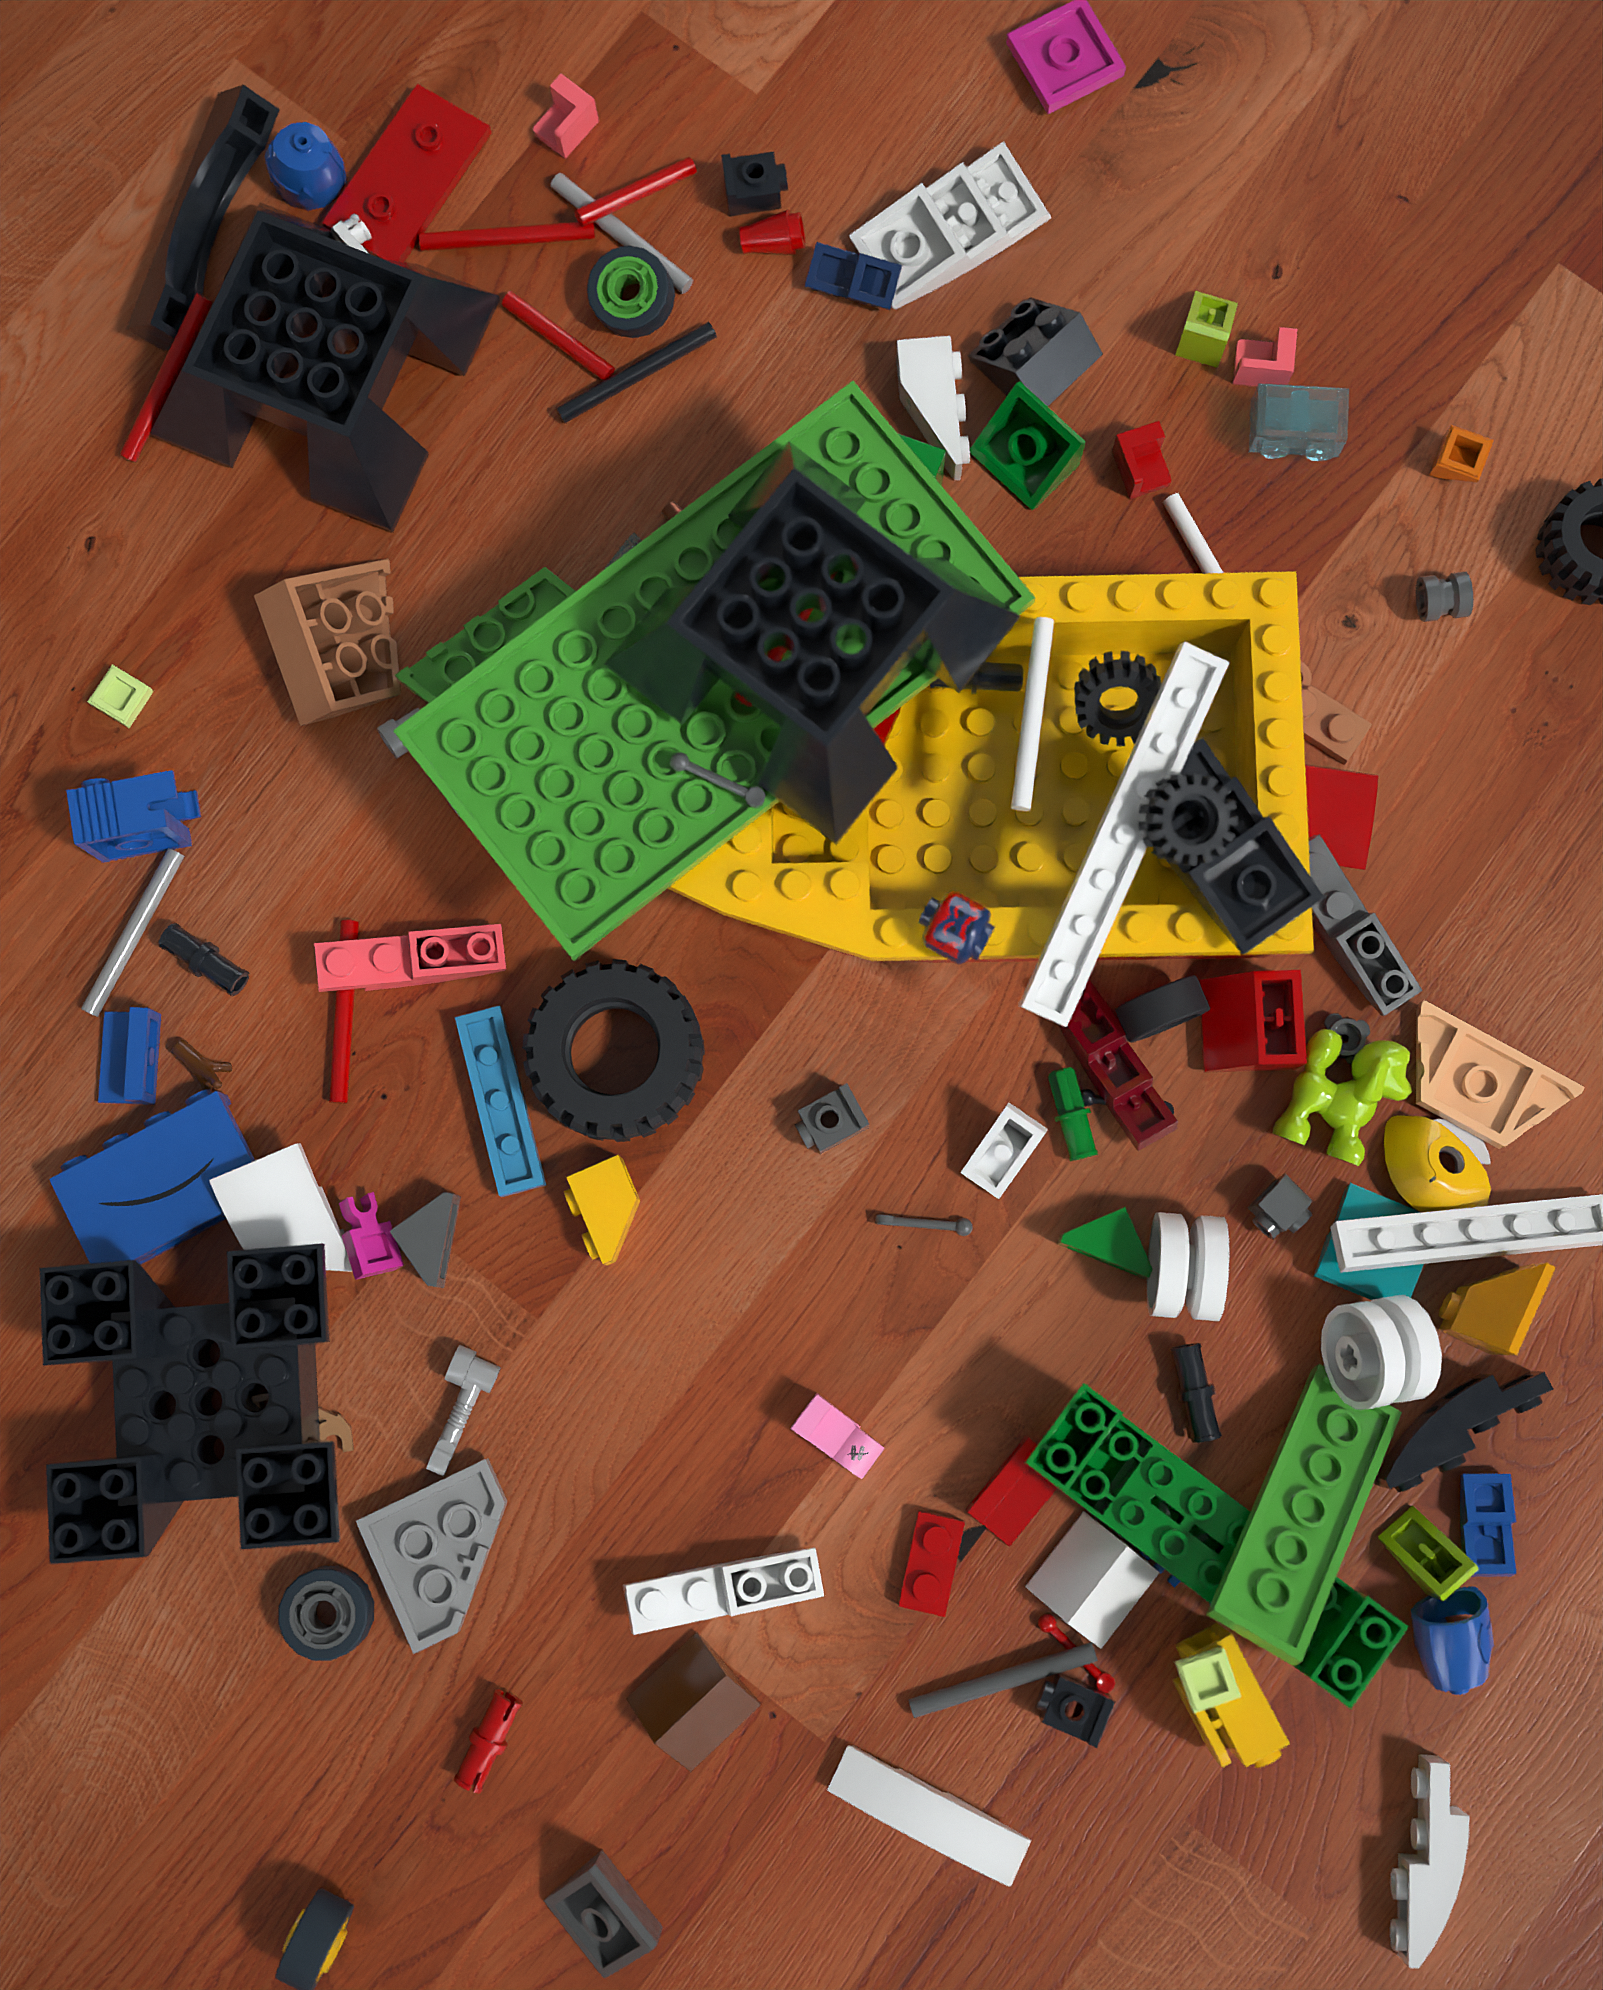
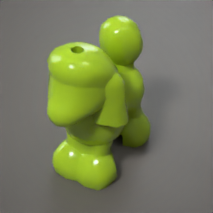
M1322 1029L1316 1032L1306 1045L1307 1063L1305 1064V1070L1296 1078L1293 1085L1292 1100L1282 1116L1275 1122L1272 1133L1305 1145L1311 1128L1307 1118L1310 1113L1317 1112L1334 1128L1326 1154L1359 1166L1364 1159L1365 1148L1358 1138L1360 1128L1366 1125L1373 1117L1377 1102L1382 1097L1395 1101L1404 1100L1412 1092L1410 1083L1405 1077L1406 1067L1410 1061V1052L1406 1047L1393 1041L1379 1040L1365 1045L1352 1061L1353 1079L1336 1084L1327 1079L1325 1073L1326 1068L1332 1065L1339 1056L1343 1045L1342 1039L1335 1031Z

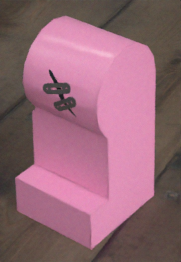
M818 1393L815 1394L791 1426L794 1432L811 1442L861 1479H863L885 1449L860 1429L861 1426Z

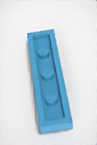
M496 1006L455 1017L499 1196L505 1197L546 1186L502 1007Z

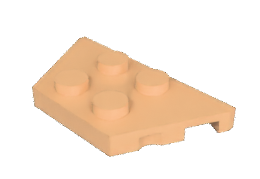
M1425 1000L1420 1002L1416 1008V1104L1498 1149L1507 1146L1523 1135L1528 1129L1546 1119L1561 1106L1576 1098L1585 1088Z

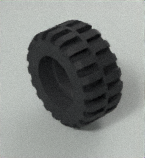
M613 959L612 964L602 965L599 960L585 963L586 969L577 973L571 969L561 975L563 981L554 989L549 985L540 995L544 1000L539 1008H532L527 1020L531 1026L529 1033L523 1036L522 1046L526 1051L527 1060L523 1061L526 1075L532 1082L533 1092L538 1100L548 1109V1112L573 1131L600 1141L610 1139L616 1142H625L637 1136L645 1138L656 1133L655 1129L667 1123L669 1125L678 1118L677 1113L684 1105L688 1106L695 1093L693 1091L697 1082L701 1081L704 1069L702 1060L703 1055H705V1049L700 1030L701 1027L685 995L683 996L676 985L666 976L661 977L656 974L653 968L641 963L638 967L629 965L627 960ZM609 1009H625L643 1017L653 1028L658 1042L657 1062L649 1078L636 1089L615 1095L600 1093L585 1085L577 1075L572 1062V1043L578 1030L592 1016Z

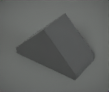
M442 1193L390 1230V1233L427 1286L445 1287L461 1196L453 1193Z

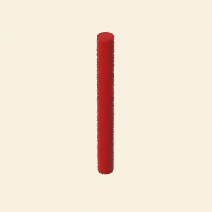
M578 222L419 233L421 251L596 239L594 222L584 227H581Z
M196 293L120 452V455L133 462H137L213 301L201 294Z
M341 920L339 941L358 940L359 922ZM355 989L336 990L329 1103H348Z

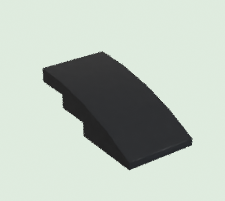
M1202 737L1193 743L1180 774H1201L1202 777H1212L1218 780L1215 785L1225 786L1230 792L1225 796L1226 800H1234L1237 807L1236 809L1229 810L1230 817H1238V826H1229L1228 832L1235 834L1232 843L1224 842L1222 844L1226 851L1221 856L1212 855V862L1207 864L1197 863V865L1168 863L1239 952L1245 955L1325 897L1270 816H1262L1237 777H1229ZM1185 800L1178 804L1172 814L1174 831L1184 839H1190L1200 832L1204 821L1200 806L1192 800Z

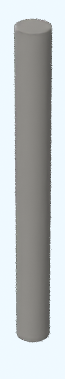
M562 173L557 174L551 182V188L577 209L596 201ZM612 213L594 222L623 246L630 245L645 248L658 257L671 276L674 287L682 294L690 289L693 283L691 277Z
M170 848L167 849L82 1005V1010L96 1017L100 1014L185 856Z

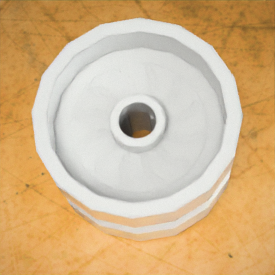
M1155 1213L1148 1250V1259L1153 1268L1150 1278H1147L1149 1315L1176 1318L1183 1308L1186 1296V1306L1192 1319L1220 1321L1226 1300L1229 1274V1234L1225 1217L1198 1216L1192 1224L1189 1235L1188 1226L1182 1214Z
M1405 1295L1379 1298L1370 1302L1364 1301L1339 1305L1327 1315L1322 1329V1357L1330 1383L1344 1403L1356 1410L1387 1406L1391 1403L1423 1399L1435 1389L1441 1374L1439 1339L1428 1313L1416 1300Z

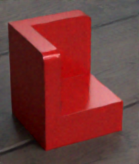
M1160 421L1116 435L1112 453L1130 499L1166 488L1171 484L1172 479L1161 452L1165 434Z

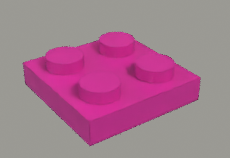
M1073 0L1007 34L1006 44L1047 114L1124 76L1126 66L1087 0Z

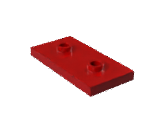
M417 83L323 220V226L331 230L338 222L344 223L355 213L360 219L358 222L362 221L372 236L370 240H366L361 244L369 254L381 259L405 262L419 241V233H425L492 134L490 125Z

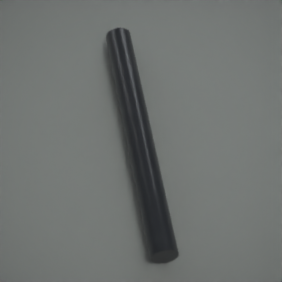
M707 322L556 407L559 417L565 424L717 338L714 328L710 322Z

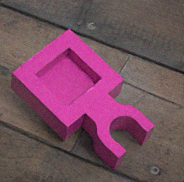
M374 1192L367 1193L360 1198L363 1212L356 1209L353 1197H348L339 1203L344 1219L351 1224L353 1229L343 1234L342 1239L355 1280L395 1271L404 1265L398 1244L390 1233V1230H392L391 1222L379 1224L377 1222L376 1212L378 1206Z

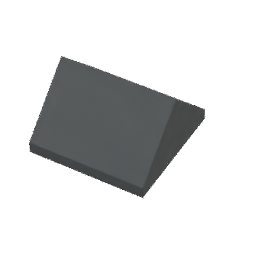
M603 1850L544 1900L545 1904L604 1979L652 1951L658 1944L663 1929L657 1918Z

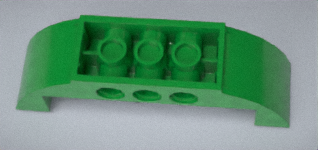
M1083 1383L1025 1463L1211 1604L1251 1511L1124 1417V1412ZM1336 1576L1303 1660L1293 1667L1348 1708L1352 1709L1408 1629V1626L1370 1597L1354 1590Z

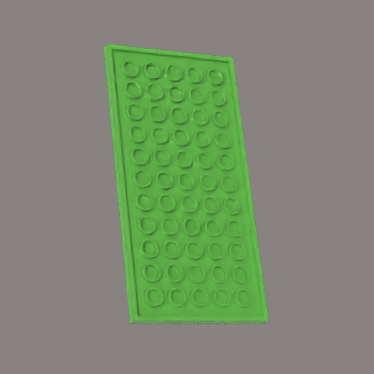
M854 381L847 384L393 730L573 961L779 802V800L759 786L758 782L782 728L753 704L749 707L735 698L737 692L720 679L681 725L607 668L605 662L667 588L698 584L743 530L728 518V514L789 441L864 497L865 503L856 514L915 559L945 558L1019 615L1034 604L1035 596ZM841 570L837 572L833 581L842 584L848 583L855 576L849 571ZM767 579L759 587L764 591L773 592L779 590L784 583L778 579ZM814 609L806 622H816L824 614ZM846 639L838 647L846 653H857L863 649L864 645L856 639ZM789 649L780 662L787 660L792 655ZM912 658L865 717L873 728L876 727L938 677ZM677 752L685 753L690 762L747 789L752 787L761 788L765 793L764 804L759 808H752L746 803V798L687 770L675 771L670 765L671 756Z

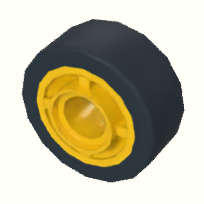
M318 1889L306 1910L303 1909L288 1935L275 1978L297 1990H314L323 1973H327L341 1948L347 1934L345 1929L352 1915L354 1904L324 1889Z

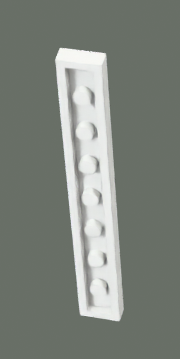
M1183 642L1179 645L1021 998L1019 1007L1067 1027L1147 848L1142 840L1148 836L1147 831H1139L1138 822H1144L1146 814L1139 813L1140 804L1148 805L1150 800L1144 796L1149 789L1158 788L1155 784L1161 779H1170V775L1180 774L1229 662L1189 643Z

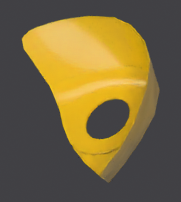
M1397 1115L1387 1121L1384 1134V1149L1389 1175L1398 1193L1412 1207L1423 1213L1488 1205L1491 1187L1487 1172L1470 1148L1441 1123L1423 1116ZM1450 1146L1461 1154L1464 1161L1462 1172L1453 1174L1443 1168L1439 1160L1441 1148ZM1432 1177H1436V1180L1429 1182Z

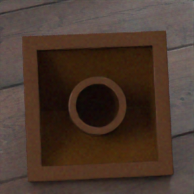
M698 1632L687 1640L626 1699L654 1744L690 1772L762 1704Z

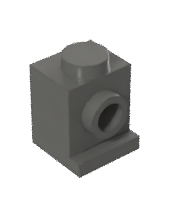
M847 1083L798 1110L802 1121L794 1124L807 1149L816 1145L820 1155L869 1129V1122ZM825 1112H834L838 1116L839 1121L835 1127L825 1128L821 1124L820 1119Z

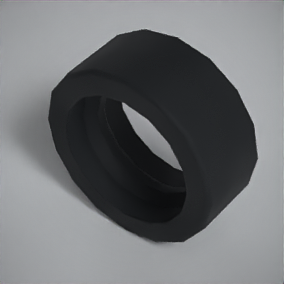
M1195 975L1162 985L1115 1008L1117 1017L1130 1043L1164 1032L1210 1010L1208 1001Z

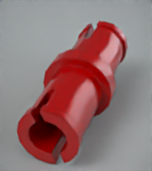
M496 1689L494 1691L493 1698L480 1726L474 1727L470 1733L469 1740L472 1743L458 1772L453 1778L458 1786L467 1791H470L471 1785H473V1793L482 1792L483 1785L497 1755L504 1754L508 1745L505 1738L518 1710L523 1704L520 1698L509 1692H506L505 1697H503V1690Z

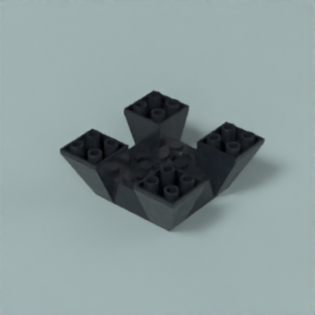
M260 202L227 270L221 289L185 359L150 434L155 438L230 468H233L256 417L304 435L308 438L310 498L312 501L393 533L429 453L382 409L408 354L465 376L500 301V297L420 264L381 259L340 243L334 239L330 229ZM315 331V333H314L313 335H311V336H309V337H306V338H303L304 335H306V334H311V333H313V332ZM355 347H357V349L350 354H344L345 351L352 350ZM297 371L293 376L284 378L286 374Z
M789 441L728 514V518L743 529L698 584L667 588L605 662V666L681 725L719 679L766 714L782 728L758 782L759 786L837 845L898 769L897 764L865 717L912 658L956 692L960 693L1019 620L1020 615L945 558L915 559L856 514L865 503V498ZM841 570L849 571L855 576L852 581L843 584L833 581L830 577L835 572ZM767 579H778L784 583L779 590L773 592L764 591L759 587ZM806 609H817L824 614L820 620L812 623L805 622L798 617ZM846 639H856L864 647L857 653H846L838 645ZM776 647H784L792 652V655L782 662L772 661L766 656L771 649Z
M324 1243L228 1251L229 1303L175 1307L137 1260L40 1268L43 1366L113 1361L116 1457L46 1464L50 1564L148 1557L184 1501L238 1497L240 1550L340 1542L335 1441L320 1440L315 1345L330 1342ZM214 1342L220 1348V1357L216 1364L211 1361L209 1355L210 1347ZM262 1385L269 1394V1400L264 1409L262 1407L258 1408L252 1396L257 1395ZM216 1389L222 1396V1406L218 1412L213 1408L211 1401ZM170 1394L176 1400V1409L173 1415L168 1412L166 1407V1401ZM218 1437L222 1440L225 1448L221 1460L214 1453V1443Z

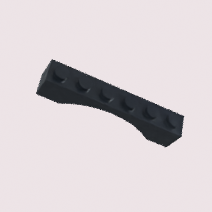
M244 84L220 92L216 97L126 327L130 332L163 351L170 349L196 293L203 295L205 273L218 229L240 184L265 149L280 111L279 108Z

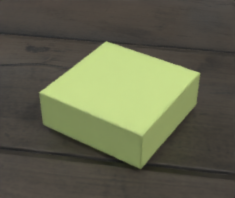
M112 665L88 700V703L130 728L154 691L149 686Z
M1219 1646L1175 1661L1193 1713L1241 1697L1224 1647Z

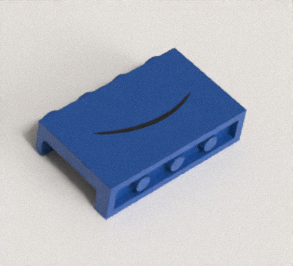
M211 1089L198 1092L186 1099L187 1107L173 1114L165 1111L152 1116L143 1123L145 1129L132 1136H129L128 1133H123L107 1140L102 1144L103 1151L90 1158L87 1155H81L65 1162L60 1167L62 1172L49 1179L90 1264L137 1260L141 1265L227 1219L209 1180L255 1161L228 1107L232 1104L228 1095L219 1091L212 1093Z

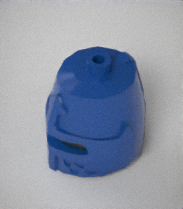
M308 122L292 123L280 130L275 136L274 141L272 140L264 157L271 183H274L280 197L291 206L306 210L323 208L338 197L343 186L346 185L344 161L340 157L338 149L319 126Z
M1469 1586L1457 1588L1444 1601L1431 1596L1418 1601L1410 1610L1414 1641L1430 1684L1436 1690L1449 1691L1455 1695L1466 1694L1469 1692V1689L1482 1685L1488 1679L1491 1651L1494 1647L1487 1598L1477 1587ZM1454 1615H1474L1466 1620L1454 1623H1447L1445 1617Z

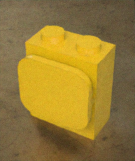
M1215 1623L1177 1643L1175 1646L1182 1659L1219 1646L1224 1647L1241 1697L1193 1713L1180 1676L1173 1679V1683L1213 1758L1221 1767L1230 1764V1758L1225 1750L1227 1744L1229 1750L1245 1767L1254 1764L1255 1768H1261L1276 1761L1282 1755L1280 1749L1290 1743L1233 1635L1221 1625Z

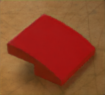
M1305 764L1308 839L1313 835L1320 834L1339 866L1366 870L1379 776L1370 773Z

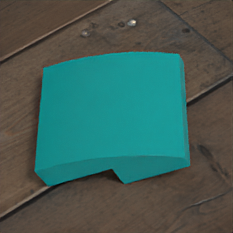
M1350 1183L1343 1192L1335 1222L1421 1212ZM1330 1231L1325 1238L1314 1276L1370 1300L1405 1295L1411 1298L1424 1264L1340 1273L1333 1237Z

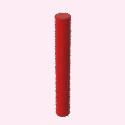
M687 157L576 209L575 217L579 225L584 227L696 174L695 163L691 157Z
M510 291L505 295L501 304L505 309L604 381L613 376L615 372L614 366L514 292Z

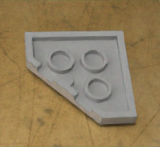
M488 1458L356 1521L413 1654L458 1633L462 1628L508 1502Z

